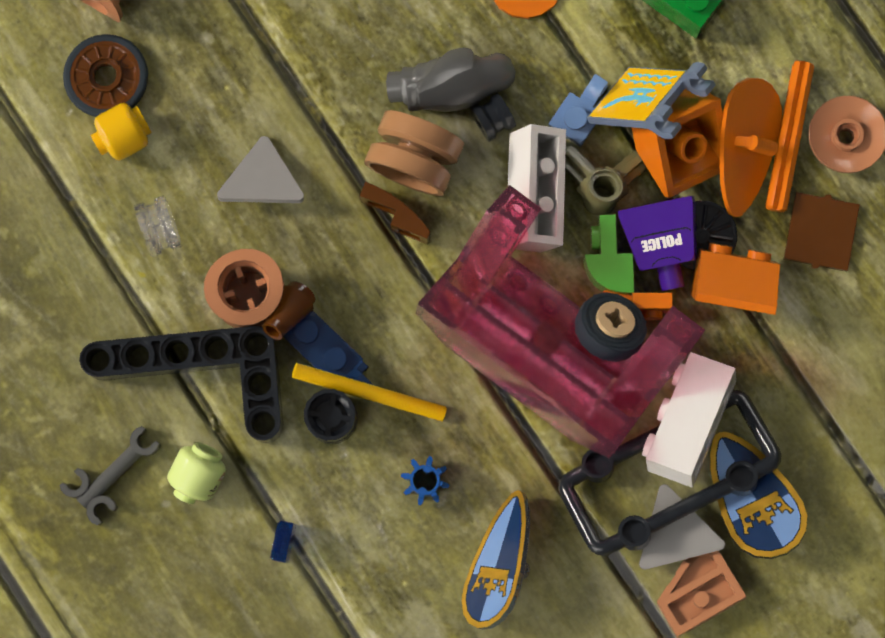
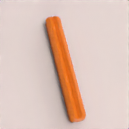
M795 61L792 65L778 138V151L775 154L766 200V209L773 212H785L788 208L814 72V65L806 61Z

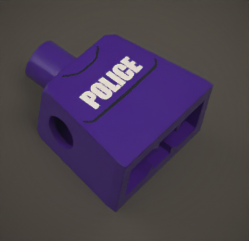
M694 196L618 211L620 222L639 270L644 271L657 268L662 291L684 287L680 263L697 260Z

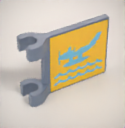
M701 62L693 63L688 70L628 67L587 116V120L590 124L649 129L662 138L673 139L682 128L680 123H673L667 120L673 113L671 105L684 89L697 96L706 97L716 85L713 80L701 78L707 71L706 65Z

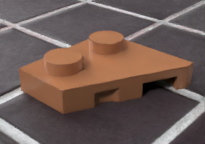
M715 551L683 560L675 576L657 600V606L676 638H679L745 600L746 595L720 552Z

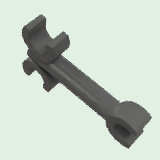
M138 427L132 432L130 446L92 483L89 474L77 468L74 472L82 481L79 489L72 490L66 483L59 485L61 491L66 496L76 498L87 509L86 514L92 523L99 526L103 523L96 514L98 505L105 503L112 511L118 509L116 502L112 498L101 495L141 456H151L159 451L161 444L158 441L153 442L150 447L145 449L139 445L140 437L147 431L144 427Z

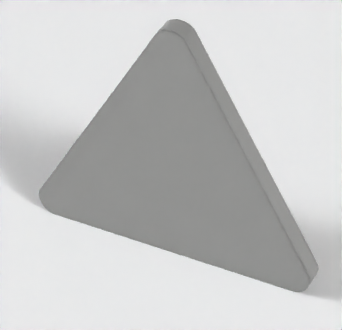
M266 136L260 137L217 192L218 200L221 202L301 203L304 200L303 192L272 142Z
M666 484L661 485L658 489L652 515L682 500ZM693 512L652 533L649 544L642 550L639 566L641 569L646 570L719 551L724 548L725 543Z

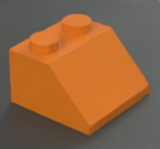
M684 89L671 105L673 113L667 119L673 123H680L682 127L673 139L662 138L649 129L631 127L637 153L661 192L667 198H671L720 174V132L723 111L721 99L710 93L706 97H700Z
M709 243L708 249H698L690 292L695 301L776 315L780 264L776 261H771V253L748 250L747 256L731 254L732 246Z

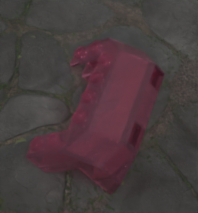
M509 185L487 209L455 262L418 302L416 314L447 348L568 439L610 458L654 397L689 354L705 329L672 306L640 350L629 359L612 362L602 360L590 354L581 345L575 333V318L580 307L512 257L542 208Z

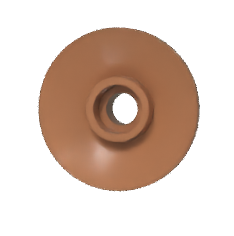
M839 96L825 102L813 115L809 126V143L816 158L827 168L840 173H857L871 167L885 150V120L880 111L867 100L856 96ZM842 131L849 132L852 136V142L849 144L841 142L839 133Z

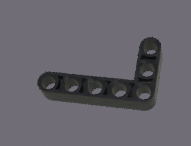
M260 326L96 341L86 345L80 353L79 362L83 371L97 380L104 381L240 367L244 420L247 432L252 438L261 443H270L279 438L283 431L284 422L277 346L275 339L268 336ZM255 336H263L268 341V347L262 355L254 356L248 353L247 344ZM216 340H224L228 344L226 356L218 360L211 359L208 354L210 344ZM179 343L187 345L189 353L186 360L178 364L172 363L169 358L171 348ZM140 347L147 348L149 352L147 363L142 367H133L130 362L132 352ZM106 351L110 358L108 366L102 371H94L91 366L92 357L97 352ZM258 375H267L271 379V388L266 394L255 395L251 391V382ZM262 414H270L275 420V427L266 435L258 434L254 428L256 418Z

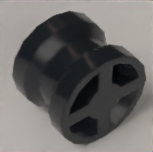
M498 93L492 95L489 102L483 106L477 104L470 108L477 126L488 142L496 139L498 132L504 129L510 131L516 127L515 120L508 106Z

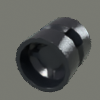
M323 389L315 393L307 401L304 409V422L308 430L319 441L327 444H339L348 440L355 432L358 424L357 411L351 399L343 392L335 389Z

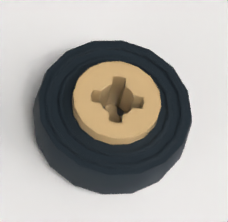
M608 292L594 294L582 304L575 318V333L581 345L590 354L606 361L618 362L629 359L639 351L647 334L646 320L641 310L632 301L619 294Z

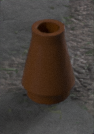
M297 281L284 285L278 307L262 325L264 332L273 339L281 340L288 331L313 311V304L316 300L313 292L307 286Z

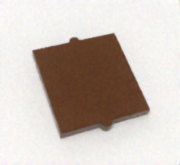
M796 192L783 260L809 264L812 269L824 267L847 272L860 204L835 200L829 194L819 197Z

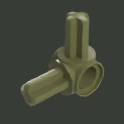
M574 146L566 147L565 171L579 185L576 191L582 196L583 205L586 210L594 215L600 216L611 213L616 207L617 202L629 193L628 185L647 170L636 150L631 152L614 168L607 166L605 168L602 166L595 168ZM599 187L605 188L611 196L601 197L596 194L594 189Z

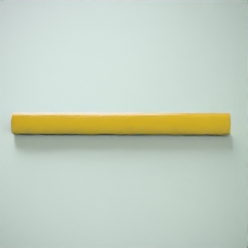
M300 363L295 364L292 372V378L328 389H335L345 394L441 422L446 414V406Z

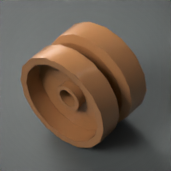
M385 111L378 127V133L386 142L371 144L364 161L365 165L377 174L410 189L429 195L444 196L451 179V174L442 165L457 164L464 147V142L448 130L419 117L398 111Z

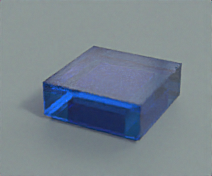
M285 521L277 523L270 556L272 560L284 563L289 562L296 524Z

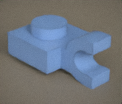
M595 74L580 98L570 92L548 126L566 129V138L581 147L596 125L590 124L587 116L592 112L594 106L607 89L608 82Z

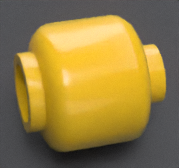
M120 103L95 117L94 125L97 132L91 134V137L101 155L109 152L112 158L120 161L147 147V136L152 132L138 106L131 108L127 103Z

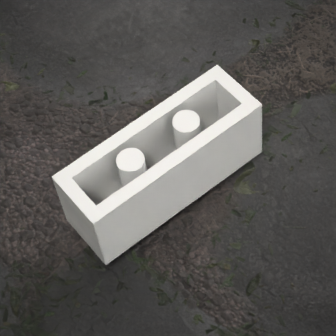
M530 124L509 133L506 249L541 253L563 246L566 129Z
M690 352L686 364L681 362L678 364L672 380V385L676 386L671 399L664 398L657 416V420L661 421L656 435L649 434L643 448L642 456L646 457L647 470L649 472L693 488L735 386L736 368Z

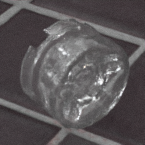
M164 195L154 198V203L146 205L144 202L134 205V209L137 211L135 213L151 257L161 255L162 250L169 247L172 250L182 247L175 220Z

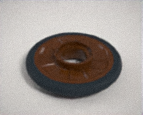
M102 34L82 41L72 50L64 66L63 82L71 102L82 112L97 117L99 114L120 103H127L131 108L136 106L143 97L147 87L148 68L144 56L133 43L120 36ZM104 66H109L116 70V79L108 86H101L95 81L96 72Z

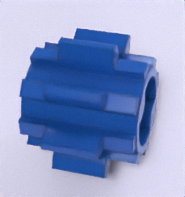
M431 456L428 457L426 465L419 466L416 460L412 459L413 472L411 474H401V478L410 481L411 484L403 492L404 495H410L414 492L418 494V505L420 506L423 504L425 497L431 496L435 502H440L436 492L439 488L448 489L450 486L448 483L440 481V476L447 470L446 466L436 470L432 467L433 460ZM424 471L426 475L434 473L437 478L434 489L427 492L424 487L417 489L414 486V478L418 472Z

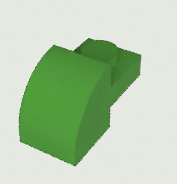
M616 214L600 215L597 221L598 226H591V249H598V254H585L583 265L586 275L591 283L601 292L608 290L617 294L634 293L633 253L617 254Z

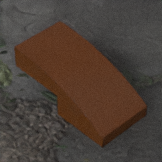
M365 181L360 193L361 203L394 215L390 224L391 231L428 245L431 238L430 231L423 221L392 194Z

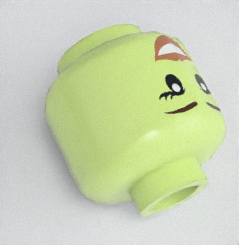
M194 442L193 446L182 447L167 475L168 482L175 489L173 492L174 496L189 504H194L196 500L206 501L212 499L226 471V467L221 461L222 454L213 447L200 442Z

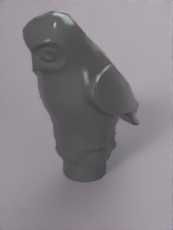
M457 48L446 52L441 57L425 63H418L415 67H403L402 71L388 72L386 80L387 95L390 103L404 102L408 106L409 111L421 109L439 112L461 111L477 104L479 105L480 101L486 97L509 88L515 80L516 70L511 59L505 54L494 53L485 57H479L474 55L473 51L469 48Z

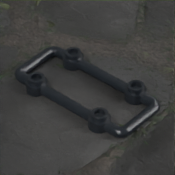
M733 390L725 410L733 405L738 407L766 457L754 464L746 461L734 462L728 467L725 475L726 478L646 519L636 515L626 517L620 523L618 533L605 540H602L574 486L586 480L596 483L607 481L612 476L615 465L643 452L647 437L650 433L656 435L659 426L610 451L602 448L590 449L584 454L581 462L582 465L562 476L558 486L559 494L591 552L600 556H606L624 547L633 551L641 550L649 544L652 533L730 493L737 496L750 495L755 491L758 479L778 468L782 457L780 448L752 400L745 392Z

